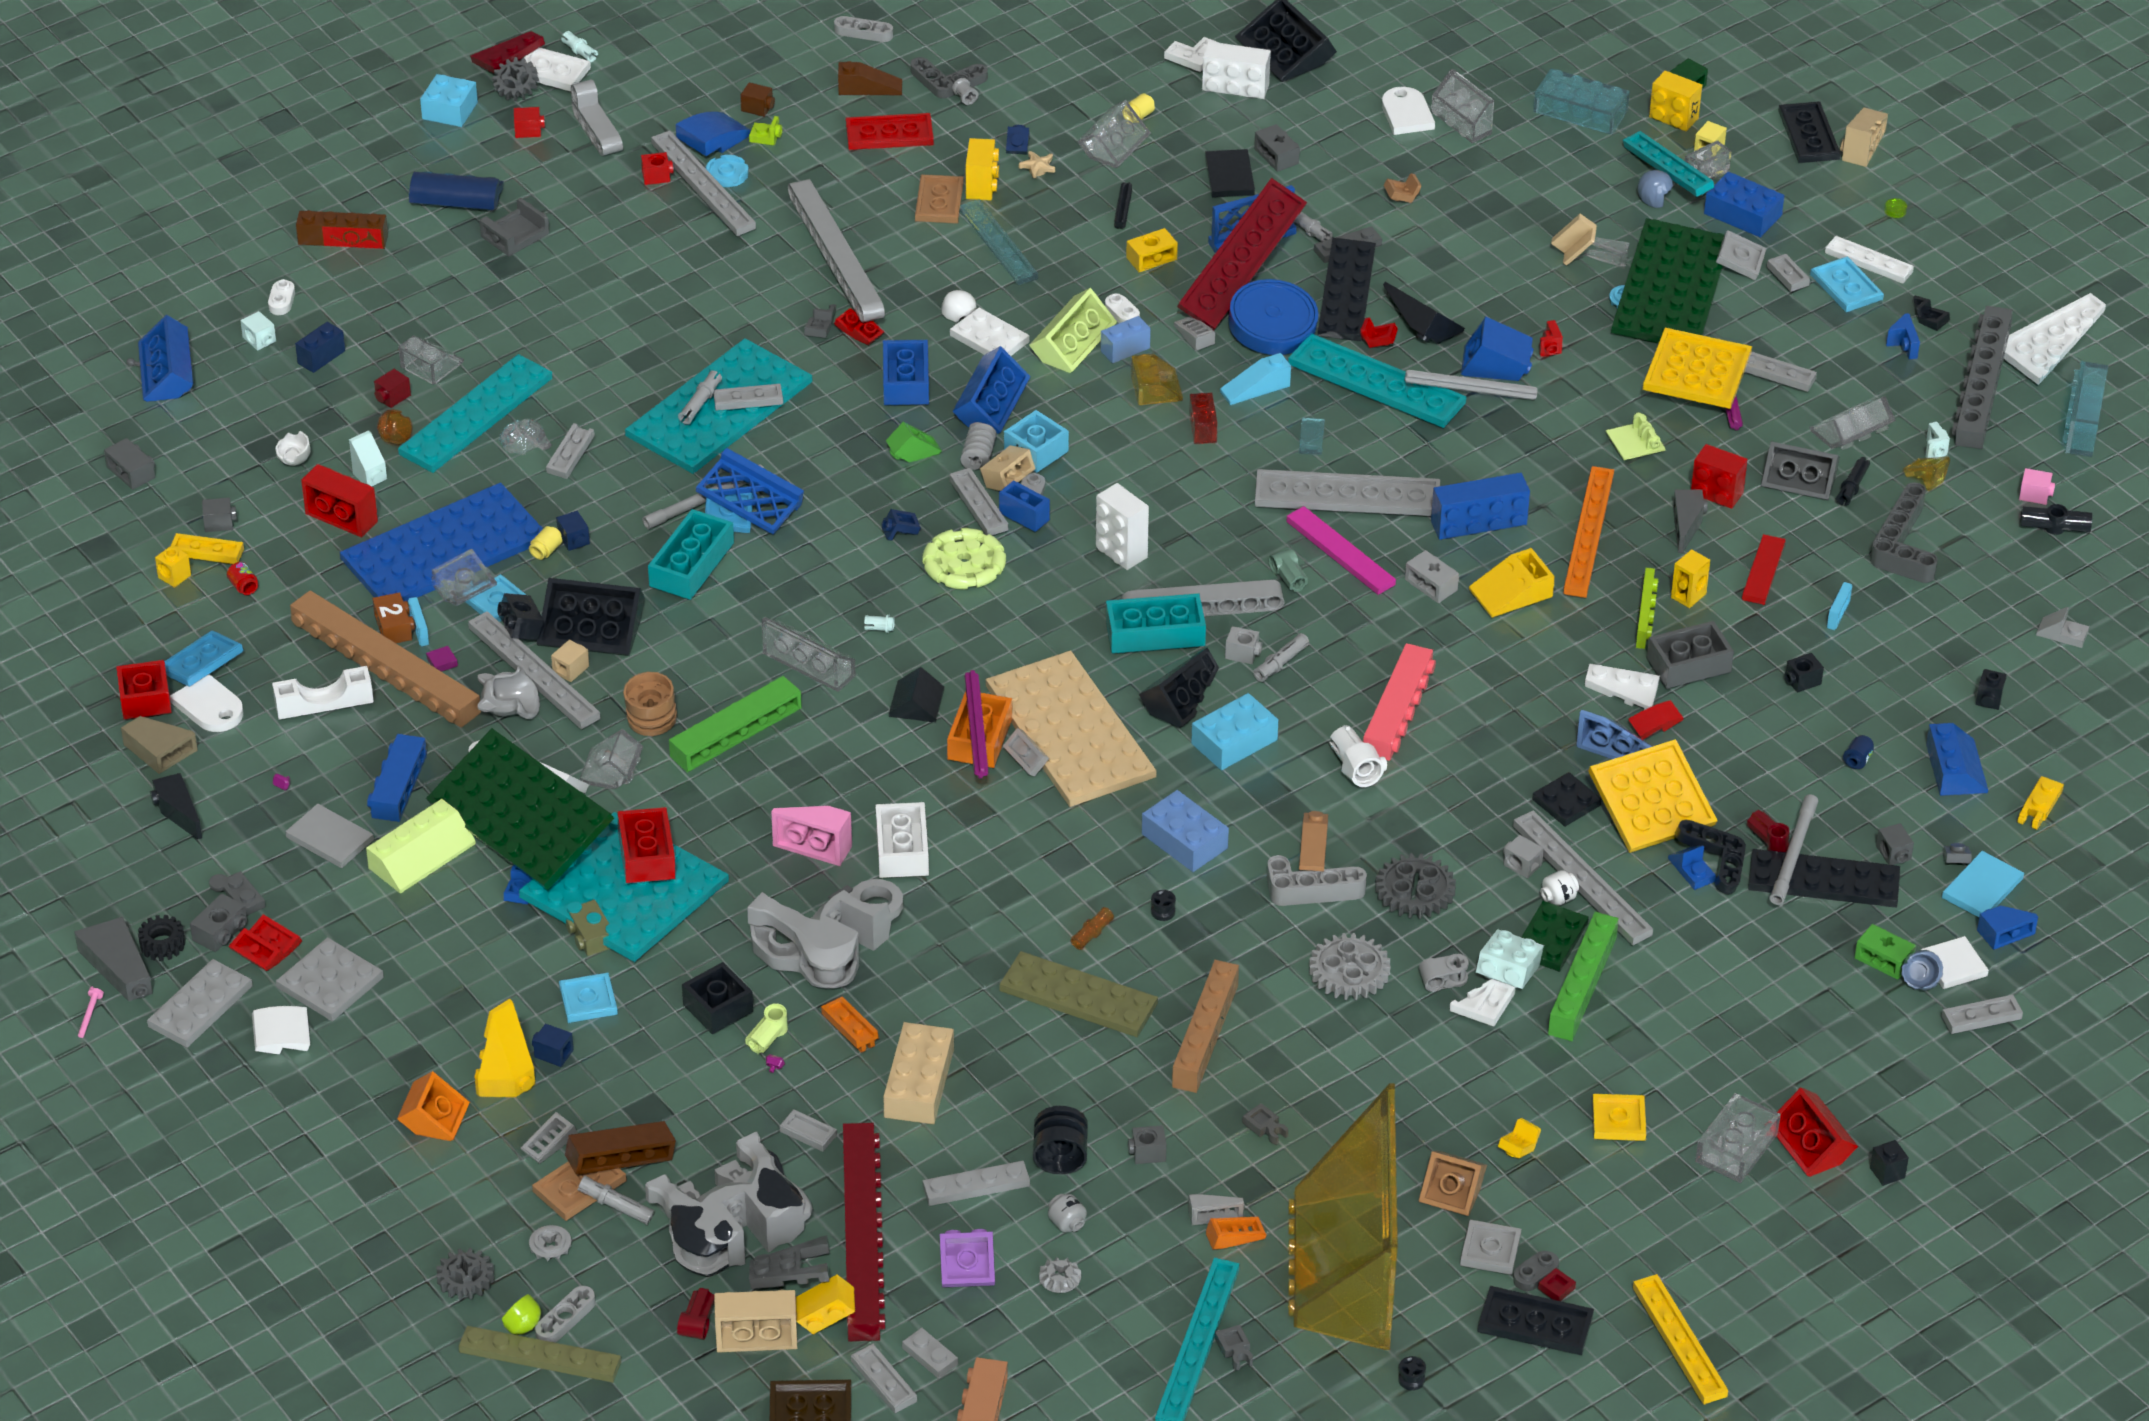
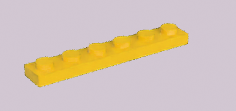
M1658 1274L1633 1281V1290L1703 1405L1728 1397L1726 1385Z

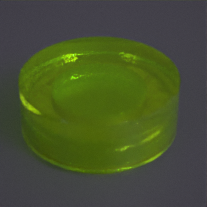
M1898 198L1886 201L1885 213L1888 216L1900 218L1906 214L1907 203Z

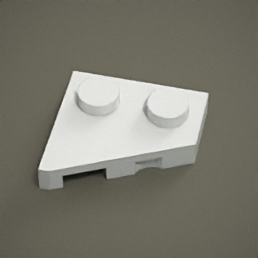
M1491 979L1484 983L1482 987L1468 992L1467 998L1460 1002L1452 1001L1450 1003V1011L1495 1026L1515 995V987Z

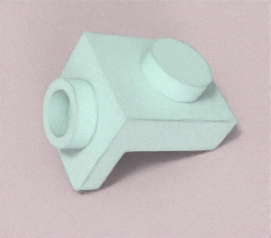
M1938 422L1929 423L1925 454L1927 460L1946 456L1948 453L1950 438L1946 430L1942 429Z

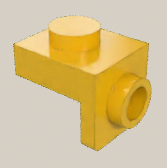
M1519 1118L1513 1132L1500 1138L1498 1147L1505 1150L1506 1154L1511 1157L1521 1158L1534 1151L1541 1129L1527 1120Z

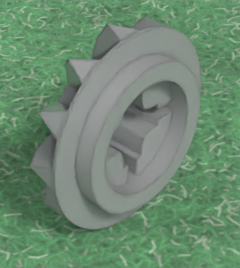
M556 1225L538 1228L529 1239L531 1253H535L537 1259L544 1257L549 1261L550 1258L555 1257L559 1260L562 1254H568V1249L571 1247V1236L567 1230ZM546 1242L549 1244L555 1242V1246L549 1245L548 1247H546Z
M1056 1257L1054 1261L1047 1260L1044 1266H1040L1039 1280L1047 1290L1065 1293L1079 1285L1081 1270L1078 1268L1077 1262L1071 1263L1068 1257L1065 1260H1059ZM1055 1271L1065 1272V1276L1055 1275Z

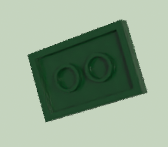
M1542 901L1521 938L1532 939L1536 943L1544 945L1540 965L1560 972L1585 930L1589 916Z

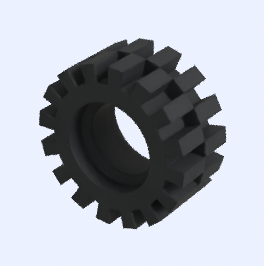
M156 915L155 920L150 917L147 919L148 923L143 922L141 924L142 928L139 927L138 938L141 952L144 953L145 957L148 958L150 956L151 960L154 961L156 957H159V961H164L163 957H167L170 960L172 959V954L177 957L179 951H183V945H185L183 925H181L179 920L176 921L175 917L172 916L169 919L168 915H164L163 918H160V915ZM159 936H169L164 940H155Z

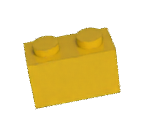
M838 1274L829 1278L828 1282H822L796 1296V1322L812 1334L855 1312L854 1287Z

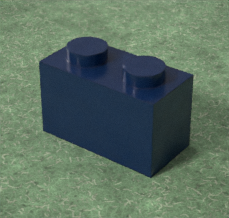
M327 321L296 342L298 364L314 373L345 352L343 330Z

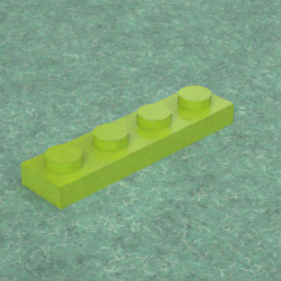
M1653 568L1645 569L1636 648L1645 649L1646 640H1649V637L1652 636L1653 626H1648V624H1653L1655 610H1650V608H1655L1657 594H1652V592L1657 593L1658 579L1654 578L1655 569Z

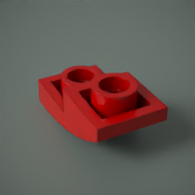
M851 308L837 317L834 322L847 335L867 345H870L884 334V331L872 320L861 322L857 313Z
M1671 700L1649 707L1628 719L1630 725L1642 740L1660 729L1665 732L1684 720Z

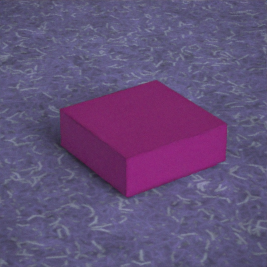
M449 646L426 653L430 665L441 672L458 666L457 659Z

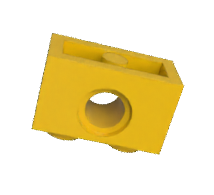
M1163 228L1128 240L1126 258L1138 272H1142L1177 260L1178 243Z
M1691 549L1675 563L1671 592L1672 599L1691 608L1706 595L1710 559Z

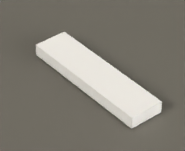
M1835 236L1825 249L1826 254L1839 259L1848 256L1857 266L1902 284L1909 278L1914 269L1913 265Z

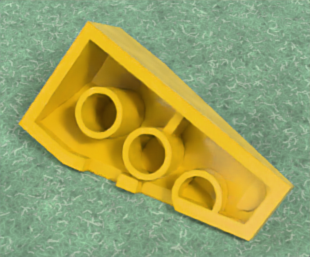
M508 999L489 1011L484 1037L487 1041L485 1049L480 1050L479 1054L482 1063L481 1067L476 1069L475 1072L476 1094L479 1097H517L535 1085L534 1066L513 1001Z

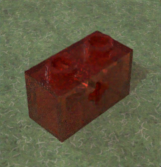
M1190 394L1189 416L1194 444L1217 443L1218 422L1213 394Z

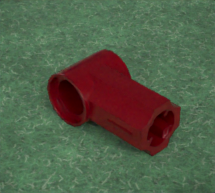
M1760 810L1753 812L1747 820V826L1767 843V850L1787 852L1789 847V827L1783 823H1776L1765 812Z
M699 1288L693 1291L686 1312L682 1311L680 1314L677 1335L705 1340L709 1329V1317L715 1304V1295L709 1289Z

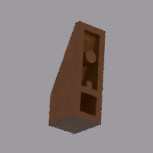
M847 61L839 62L838 64L839 95H902L901 78L861 62Z

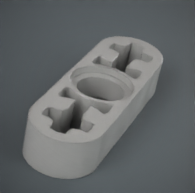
M840 16L834 20V31L840 36L878 42H888L893 39V26L886 22Z
M579 1286L573 1289L535 1326L536 1339L554 1343L559 1341L594 1308L595 1294L593 1289L588 1286ZM563 1312H569L572 1314V1316L568 1319H561L558 1317L559 1314Z

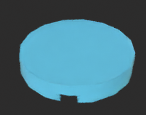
M722 155L719 159L713 158L706 165L707 171L722 187L738 186L748 178V165L745 164V160L735 155Z

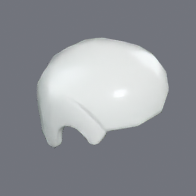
M951 291L943 300L941 312L947 319L958 322L961 317H967L976 310V300L966 291Z
M299 431L297 435L287 433L283 439L278 441L275 447L277 458L289 466L304 463L311 452L309 438L302 431Z

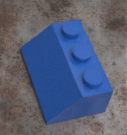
M1954 723L1929 724L1926 746L1940 796L1988 793L1987 783L1974 739Z

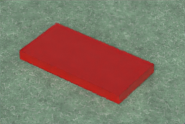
M930 113L846 118L849 150L934 145Z

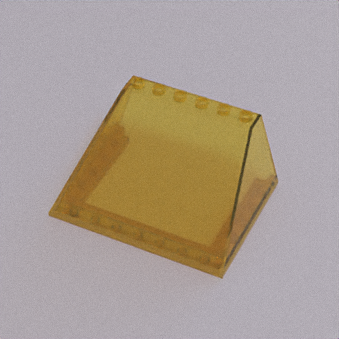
M1395 1083L1387 1085L1295 1187L1294 1199H1289V1214H1294V1219H1289V1234H1294V1239H1289V1255H1294V1259H1289V1275H1294V1279H1289V1295H1294V1300H1289V1316H1294V1327L1383 1350H1390L1398 1249Z

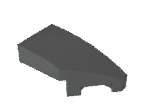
M829 305L827 310L813 309V317L809 318L805 326L804 335L826 338L836 313V305Z

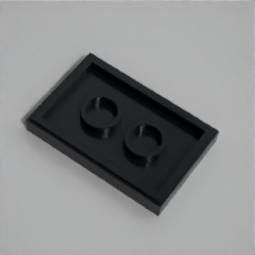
M1248 149L1205 151L1212 197L1255 195Z

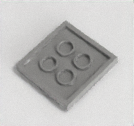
M327 937L277 979L276 986L281 991L333 1022L383 979L384 976L383 970Z

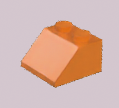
M432 1071L413 1082L397 1119L416 1135L452 1141L470 1102Z

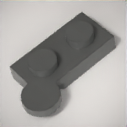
M241 871L229 877L223 874H216L209 880V886L213 891H225L228 897L244 904L246 916L266 907L263 897Z

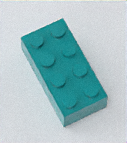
M691 509L648 565L649 586L691 600L734 544L733 522Z
M1200 593L1106 601V625L1112 653L1205 646L1206 623Z

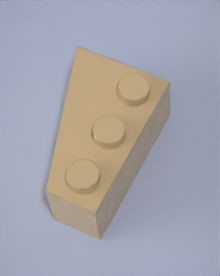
M1863 108L1847 125L1845 139L1841 143L1842 161L1867 167L1886 131L1887 113Z

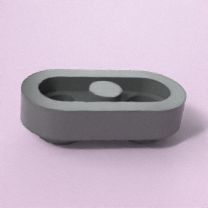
M1550 1251L1536 1253L1516 1267L1513 1277L1514 1285L1523 1291L1536 1289L1544 1277L1555 1268L1559 1269L1558 1256Z

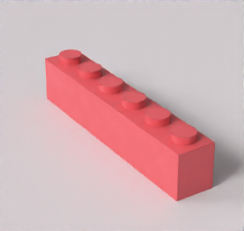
M1405 644L1363 737L1364 743L1373 745L1379 757H1385L1388 761L1391 760L1394 752L1399 751L1400 738L1406 735L1408 720L1412 721L1415 713L1414 706L1419 705L1422 689L1425 690L1428 685V675L1434 672L1436 660H1433L1432 649Z

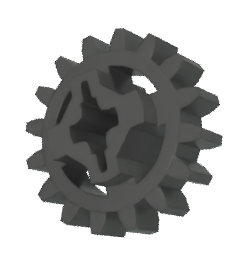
M515 57L514 62H510L507 59L506 65L500 63V70H494L496 75L492 77L494 88L498 91L499 96H505L506 100L513 97L514 101H517L518 96L525 99L526 93L533 94L531 88L537 89L536 82L539 81L537 69L531 61L527 63L525 58L518 61L517 57Z
M460 1248L456 1255L449 1252L448 1259L441 1258V1266L436 1267L437 1284L440 1285L442 1292L448 1291V1297L450 1298L457 1294L459 1300H462L464 1295H467L471 1300L474 1293L482 1296V1289L489 1290L490 1282H494L493 1263H490L489 1256L482 1257V1251L480 1250L476 1254L472 1253V1248H469L467 1253H463Z

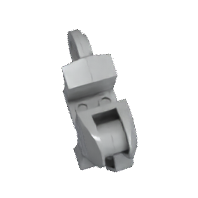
M870 879L856 885L850 893L845 890L840 891L825 902L813 917L808 918L796 910L781 905L762 892L747 908L753 952L773 970L801 973L812 986L820 988L846 986L854 980L859 968V944L874 951L889 939L891 921L898 917L903 909V893L899 887L890 881ZM871 897H883L891 903L889 905L886 902L869 904L864 901ZM763 925L773 926L793 942L785 944L776 942V930Z

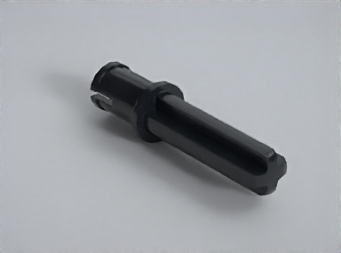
M1861 457L1856 461L1848 478L1842 482L1841 491L1836 497L1840 505H1843L1844 502L1845 506L1849 505L1852 497L1858 493L1859 484L1870 466V461L1866 460V457Z

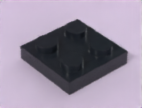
M1570 772L1533 792L1532 798L1533 801L1564 827L1601 806L1602 800Z

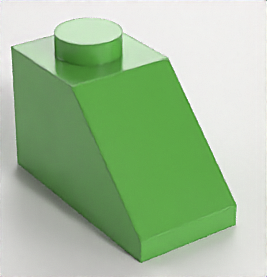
M904 421L886 440L890 447L889 452L898 460L902 458L907 462L917 461L942 452L934 437Z

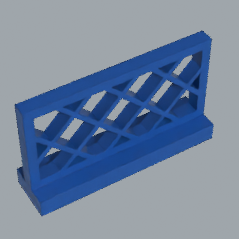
M1292 185L1286 187L1295 193V188ZM1259 194L1213 206L1212 235L1208 236V243L1215 253ZM1243 206H1249L1243 214L1238 212ZM1229 211L1223 219L1219 218L1220 212ZM1234 215L1239 217L1233 225L1228 224ZM1294 223L1282 238L1296 234ZM1224 226L1229 228L1226 232L1219 233Z
M728 448L721 453V459L696 486V492L771 534L778 530L794 510L797 511L802 505L804 490ZM723 469L730 473L731 476L719 477L718 471ZM737 481H744L750 484V486L738 488ZM733 482L734 488L722 489L721 483ZM717 483L718 490L710 491L705 486ZM762 491L768 494L769 497L758 498L756 492ZM752 492L753 499H741L740 494ZM736 494L738 501L730 502L725 499L724 495ZM782 502L788 507L777 509L776 503ZM760 504H772L773 510L761 511ZM755 505L757 512H748L744 509V506ZM775 516L776 522L771 525L764 521L763 517Z

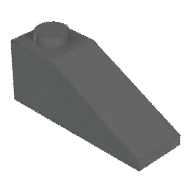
M1675 489L1673 512L1678 553L1684 552L1702 523L1703 513H1707L1708 501L1703 499L1702 490Z

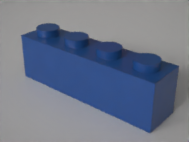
M397 734L394 743H390L387 760H383L381 774L376 777L374 791L369 794L367 806L371 808L372 818L400 822L427 756L425 738Z

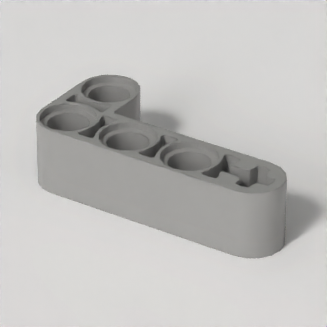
M590 79L571 85V101L574 116L599 154L605 156L622 151L623 143L621 137L598 103V93L594 81Z
M1276 855L1268 860L1267 884L1270 899L1278 906L1357 900L1364 897L1366 893L1367 873L1360 867L1292 872L1290 862L1286 857Z

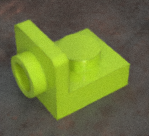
M774 116L771 125L754 122L749 134V142L775 145L777 138H780L782 134V125H779V117Z

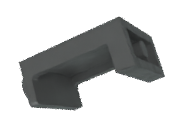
M519 198L517 199V209L495 222L487 216L480 219L481 237L509 257L548 235L549 219L546 214L537 210L532 204Z

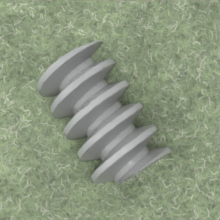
M980 422L970 424L960 458L965 468L977 470L989 462L997 435L996 430L992 426Z

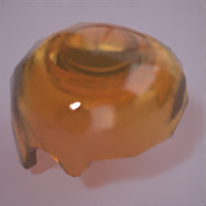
M387 410L378 420V433L381 439L388 444H404L410 439L412 432L411 420L409 417L403 416L401 414L402 411Z

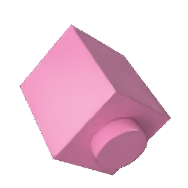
M2025 468L2019 500L2047 505L2048 496L2053 497L2055 483L2051 482L2053 473Z

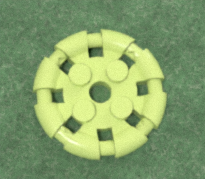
M961 528V531L953 532L951 529L935 536L932 539V543L930 542L926 545L923 551L922 562L925 565L924 568L927 574L934 581L944 583L946 587L968 589V587L976 586V588L991 583L996 579V575L1002 573L1006 564V554L1002 544L991 534L985 535L983 531L978 529ZM962 559H967V560H969V561H967V562H962L961 560H962Z

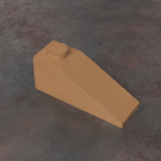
M1319 811L1304 813L1299 870L1324 871L1328 814H1323Z

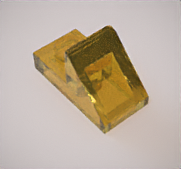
M1949 456L1920 458L1903 468L1906 477L1916 476L1917 478H1923L1927 491H1931L1944 482L1950 458Z

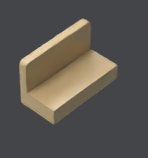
M1582 214L1575 217L1551 241L1552 245L1564 252L1563 264L1566 266L1595 241L1597 225Z

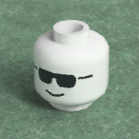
M1560 870L1543 879V888H1541L1540 892L1544 901L1561 906L1572 901L1577 896L1579 884L1572 873Z

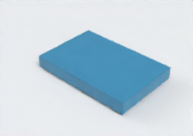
M212 630L164 661L166 675L190 687L244 651L242 644Z

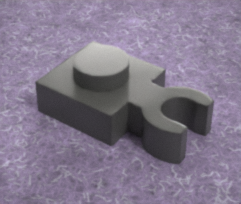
M1262 1103L1243 1115L1242 1123L1260 1137L1266 1133L1269 1136V1141L1275 1145L1279 1142L1277 1134H1281L1285 1138L1288 1137V1128L1284 1124L1279 1123V1117Z
M1241 1325L1215 1332V1340L1224 1357L1233 1356L1232 1365L1235 1370H1240V1360H1245L1249 1366H1253L1250 1343Z

